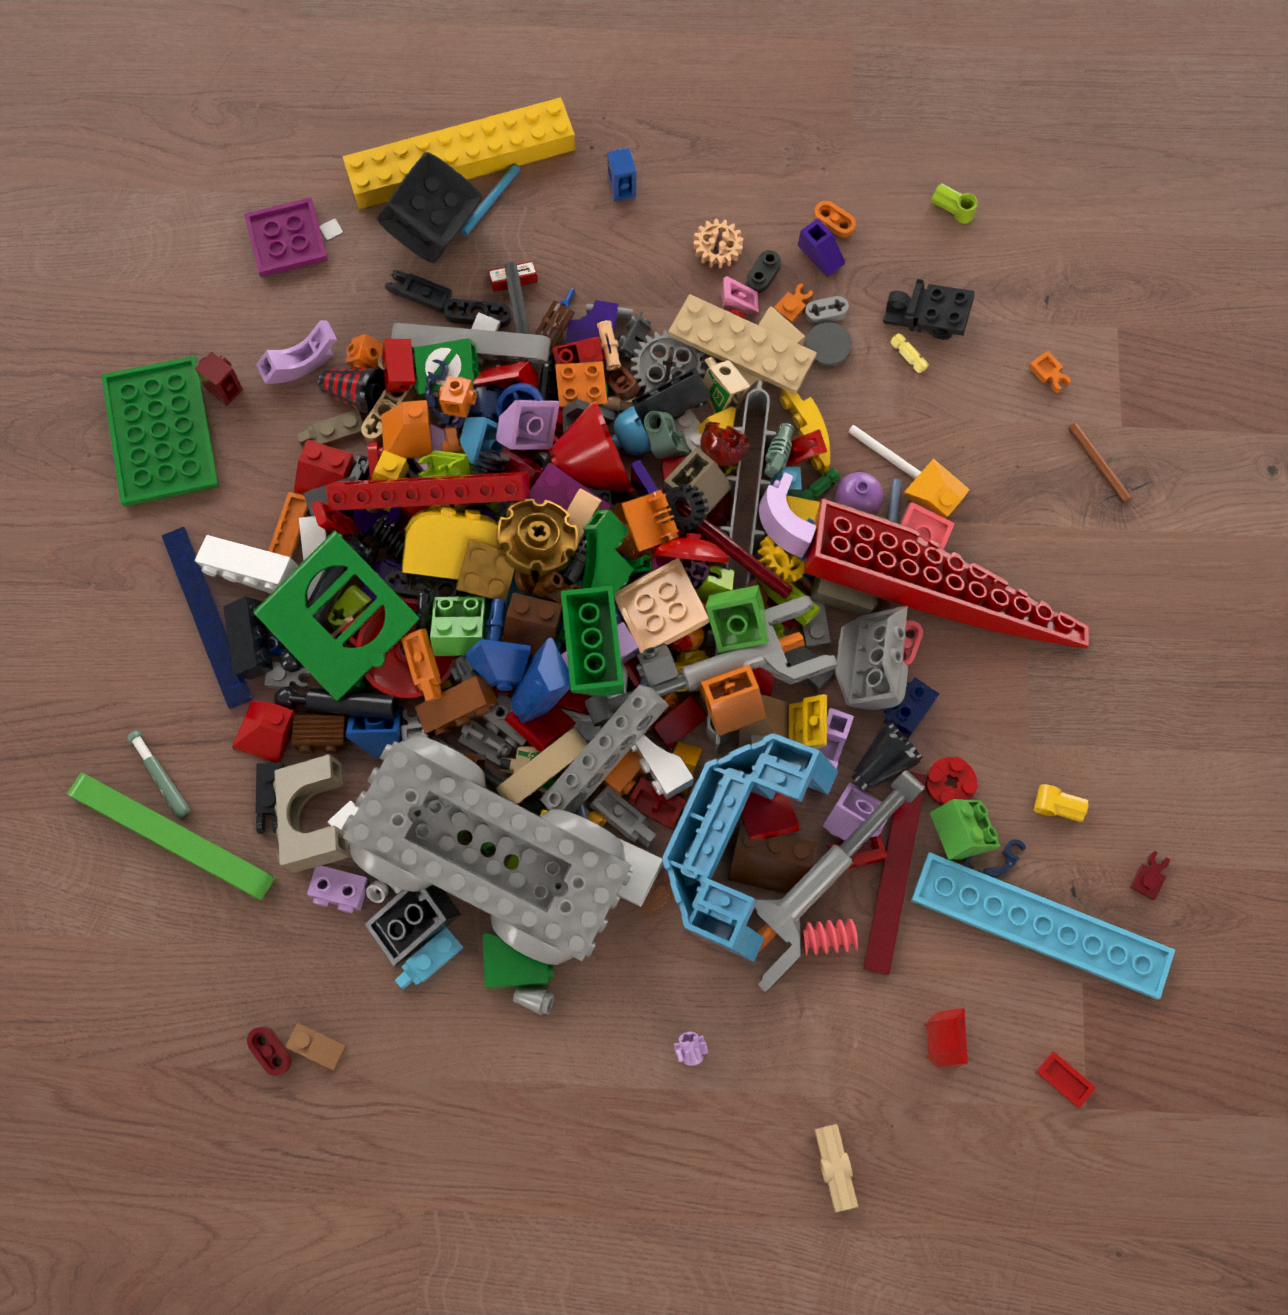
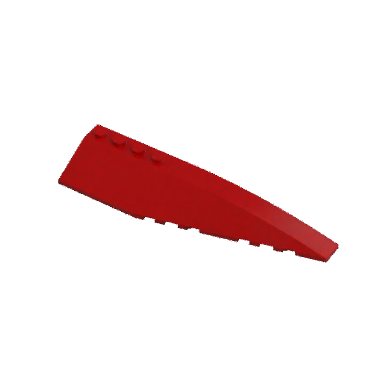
M823 498L821 499L814 525L817 527L806 552L804 573L971 626L1085 649L1089 647V626L1062 611L1058 614L1049 607V604L1042 600L1037 602L1027 596L1028 592L1020 588L1018 590L1008 586V581L975 563L971 565L966 563L961 558V555L954 551L951 554L939 548L940 544L931 539L928 542L919 537L920 533L918 531Z

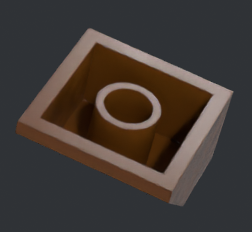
M513 593L506 614L502 642L531 646L529 654L531 657L534 656L548 638L552 637L556 644L563 619L562 604Z

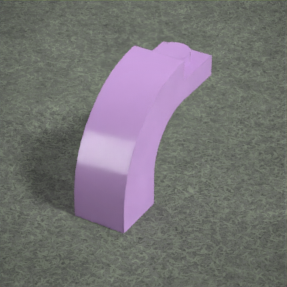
M320 320L308 337L301 343L284 350H266L256 366L265 384H278L296 380L315 371L332 357L333 353L330 348L337 341V338L328 321Z
M784 472L780 481L775 480L773 486L768 485L760 501L759 516L765 531L776 544L802 558L811 543L817 526L797 517L788 507L786 494L793 476Z

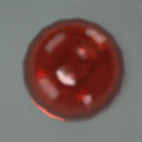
M718 422L706 423L700 438L701 451L714 460L719 468L722 466H732L741 461L750 446V443H747L749 440L747 436L728 425L725 430L719 428L720 423Z

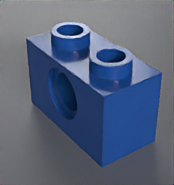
M630 148L615 149L607 152L608 181L614 201L636 197V168Z

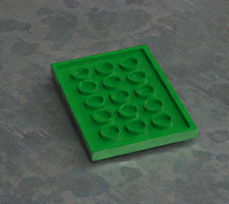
M196 356L101 374L119 495L123 507L219 487L202 383L195 370L198 365Z

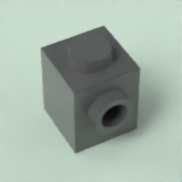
M666 644L658 647H649L642 653L637 654L640 664L636 665L641 680L646 678L650 687L679 676Z

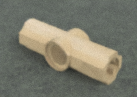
M838 1125L814 1129L821 1155V1171L825 1183H828L834 1211L839 1212L858 1207L851 1180L853 1176L849 1157L844 1152Z

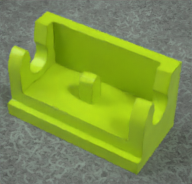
M433 450L431 451L432 454L424 456L418 461V464H425L426 462L428 464V469L418 474V477L471 474L467 454Z
M712 566L709 570L717 573L719 577L716 578L715 576L708 575L706 581L696 589L700 600L707 602L711 594L731 591L733 589L734 571L731 569L728 571L719 566Z

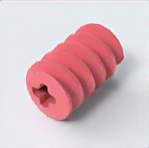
M851 918L846 920L845 926L842 920L838 919L836 920L835 927L830 920H827L825 927H823L820 921H817L814 929L810 922H806L804 930L802 929L804 956H807L809 948H812L814 954L818 955L819 947H822L825 954H828L830 946H833L835 953H838L840 945H843L845 951L849 952L851 944L854 945L857 952V930Z

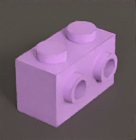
M325 866L315 867L307 895L313 899L312 903L328 907V903L338 905L337 910L352 914L353 910L361 911L366 896V889L370 881L366 877Z

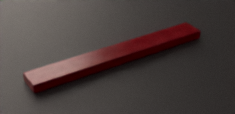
M909 771L924 786L926 785L927 775ZM925 789L910 804L905 801L893 813L886 847L887 858L883 863L863 965L864 970L885 975L890 974Z

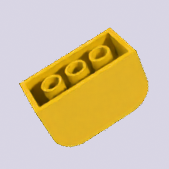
M440 506V509H424L417 512L410 519L406 528L402 572L458 579L469 539L497 546L496 531L499 523L491 517L481 515L478 510L465 509V513L456 512L455 508L450 506Z

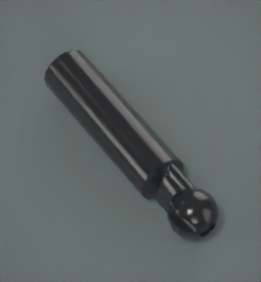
M334 566L323 571L307 602V608H310L347 570V567ZM343 587L315 614V619L323 627ZM288 649L281 654L280 664L284 670L294 673L303 667Z
M282 687L274 695L276 705L291 710L297 705L306 706L309 713L395 720L399 709V700L395 695L349 691L339 702L326 689L310 688L305 695L298 694L294 688Z

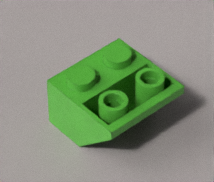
M434 597L430 634L434 656H465V653L480 639L486 640L485 597Z
M952 799L930 812L948 859H966L967 857L1001 847L997 839V832L992 827L988 818L987 808L981 800Z

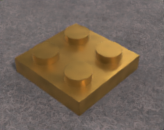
M469 539L456 589L492 599H502L506 602L515 570L504 560L506 551L499 550L497 546Z

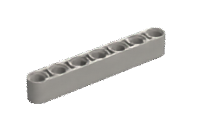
M394 323L391 339H411L412 353H414V347L470 338L476 343L478 359L509 362L523 361L531 364H547L551 339L542 335Z

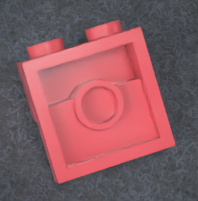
M913 502L908 505L900 525L918 531L920 533L919 537L928 542L931 539L940 544L939 548L943 550L955 524Z

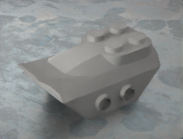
M902 605L883 609L880 612L861 615L841 627L838 642V666L835 669V674L846 705L858 709L878 710L895 707L904 699L908 675V666L903 662L908 606Z

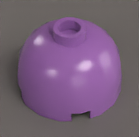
M850 473L837 486L834 501L835 503L876 515L882 506V486L869 473Z

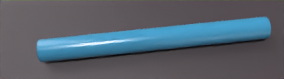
M513 164L469 218L460 230L463 235L468 236L520 171L518 165Z

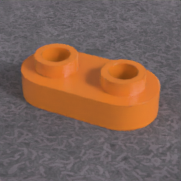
M821 201L815 206L814 219L818 218L832 233L841 238H847L854 233L856 220L851 214L830 201Z

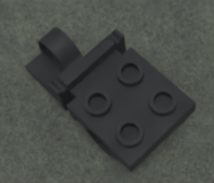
M917 279L912 298L902 291L890 292L883 322L885 324L910 327V331H914L915 326H917L919 333H922V329L929 330L933 337L941 340L950 339L953 334L964 336L975 291L928 284L927 289H924V279Z

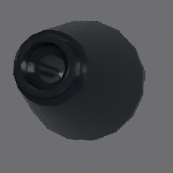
M891 722L881 728L854 770L856 773L852 778L864 791L883 784L903 773L906 769H911L918 765L923 758L916 747L908 739H905Z

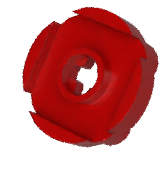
M945 757L936 761L930 767L925 787L929 797L935 803L944 805L952 799L971 800L978 785L976 774L967 762L961 757ZM950 776L952 779L955 778L957 780L955 784L957 788L953 789L952 786L947 787L945 785L948 780L947 777Z

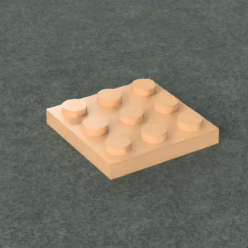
M679 558L621 588L614 595L627 626L639 646L640 653L649 647H658L663 644L669 645L710 623L708 614Z

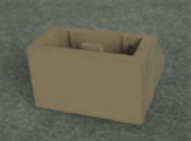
M696 447L664 480L663 492L667 493L671 488L690 484L691 487H698L697 492L703 491L705 494L702 496V499L707 498L708 503L704 504L705 507H709V511L704 513L708 515L732 489V485L716 462ZM684 498L680 499L691 507L688 500Z

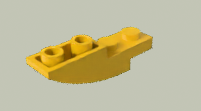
M782 389L780 402L785 410L788 409L790 411L794 424L800 429L798 438L818 429L821 431L828 452L810 459V462L814 469L819 470L824 476L830 466V443L821 413L812 397L803 401L798 393L794 395Z

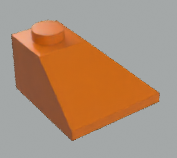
M427 400L402 402L381 415L383 449L406 459L422 458L432 454L431 419Z

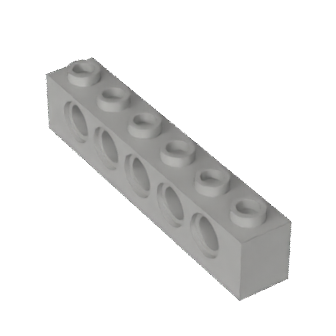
M639 685L544 794L540 801L549 810L558 809L574 814L669 705L652 688Z

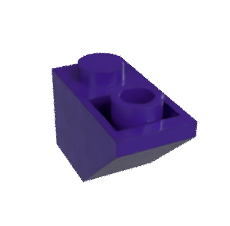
M818 218L800 231L798 246L827 277L845 265V260L833 233Z

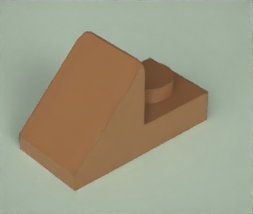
M299 1023L296 1024L285 1048L332 1070H335L346 1045Z

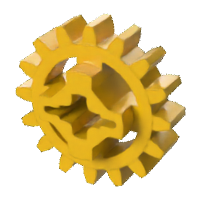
M769 535L760 542L763 548L758 550V553L763 555V558L759 561L765 563L767 568L788 584L803 577L805 562L799 559L798 556L784 550L778 544L774 547L776 543Z

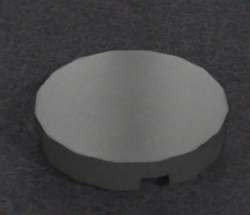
M825 322L814 326L809 331L805 347L817 352L816 358L813 361L815 364L821 367H836L844 363L849 357L852 340L844 327L836 323Z

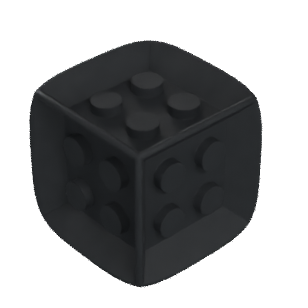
M425 152L399 184L389 202L381 209L377 220L389 234L413 253L428 262L435 263L441 257L447 245L457 236L482 201V195L473 184L439 157Z

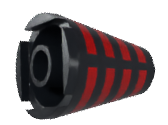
M377 367L328 369L320 374L318 386L322 393L369 415L382 395L383 390H385L384 370Z

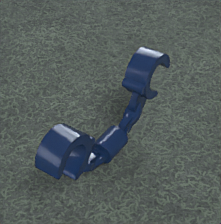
M435 359L432 362L440 364L442 371L439 375L428 371L425 399L432 413L440 417L442 422L451 425L454 416L441 414L436 408L438 404L435 395L431 394L432 384L437 379L444 381L449 371L448 365L444 361ZM460 417V423L457 426L459 430L463 429L464 417Z
M1016 839L1009 841L1002 851V854L1007 857L1005 861L1006 866L1001 867L999 870L997 867L983 869V872H978L993 878L1006 873L1009 867H1013L1019 857L1010 852V846L1016 845L1024 851L1026 849L1025 844ZM972 856L964 859L963 866L973 869V866L969 863Z

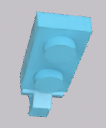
M445 927L402 966L404 972L395 979V982L402 990L412 982L416 985L421 982L424 983L460 952L463 946Z

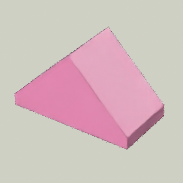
M726 276L723 278L722 309L726 311L736 309L740 310L743 314L759 313L758 292Z

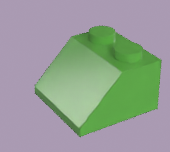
M759 585L709 595L706 610L719 653L767 644L769 642L765 607Z

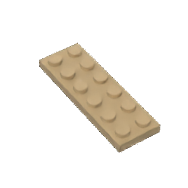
M691 294L687 297L668 331L669 337L723 362L730 361L734 367L796 395L817 354V352Z

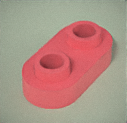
M912 620L906 621V632L913 634V638H908L905 635V660L903 662L908 667L914 661L923 637L922 626Z

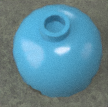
M634 406L619 414L613 425L615 435L611 436L617 449L622 447L627 454L633 456H640L652 451L647 431Z

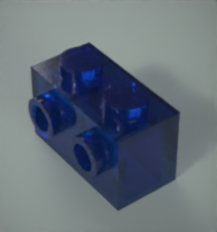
M914 677L911 683H906V692L902 702L895 707L886 708L884 711L887 715L884 723L888 724L891 722L901 732V735L909 739L940 693Z

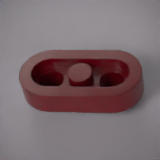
M266 1026L257 1027L250 1031L247 1037L248 1048L263 1069L272 1076L286 1073L291 1067L292 1058L274 1031ZM262 1035H264L267 1040L265 1045L261 1042ZM278 1056L282 1059L281 1066L276 1061Z

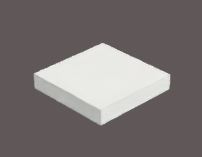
M619 839L624 846L625 861L632 865L630 870L633 873L627 885H621L618 894L621 895V898L641 907L663 865L662 858Z

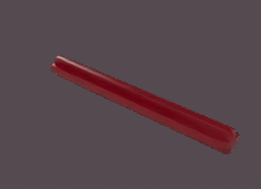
M682 500L678 501L677 509L679 514L683 517H688L691 514V507ZM702 520L703 523L695 528L783 599H787L793 591L792 586L708 520Z

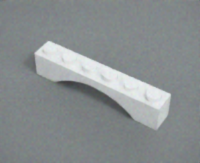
M622 664L624 693H626L628 672ZM621 694L607 695V697L610 699ZM644 734L630 749L632 752H638L641 757L638 760L645 774L650 772L654 779L652 785L658 795L663 794L666 800L693 785V777L681 757L656 746Z

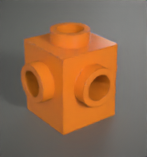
M368 334L352 338L347 348L345 363L352 368H378V358L382 354L383 343Z
M447 377L445 385L441 386L439 392V401L443 413L467 418L470 407L475 404L477 397L471 380L464 377Z

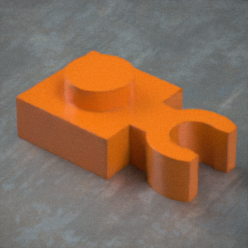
M802 283L796 287L794 296L787 292L774 307L791 324L805 311L806 304L804 303L809 302L813 295L812 290L806 295L801 294L804 286Z
M1048 350L1028 366L1043 384L1049 380L1052 390L1057 394L1062 389L1058 382H1062L1066 387L1071 382L1067 375L1060 373L1063 366Z

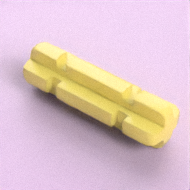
M896 334L892 338L891 344L895 349L899 348L898 352L910 365H914L913 368L918 373L925 371L929 365L923 357L920 358L919 352L909 342H905L906 338L902 334Z

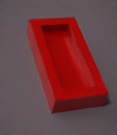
M1054 1051L1048 1055L1035 1072L1076 1108H1081L1096 1088Z

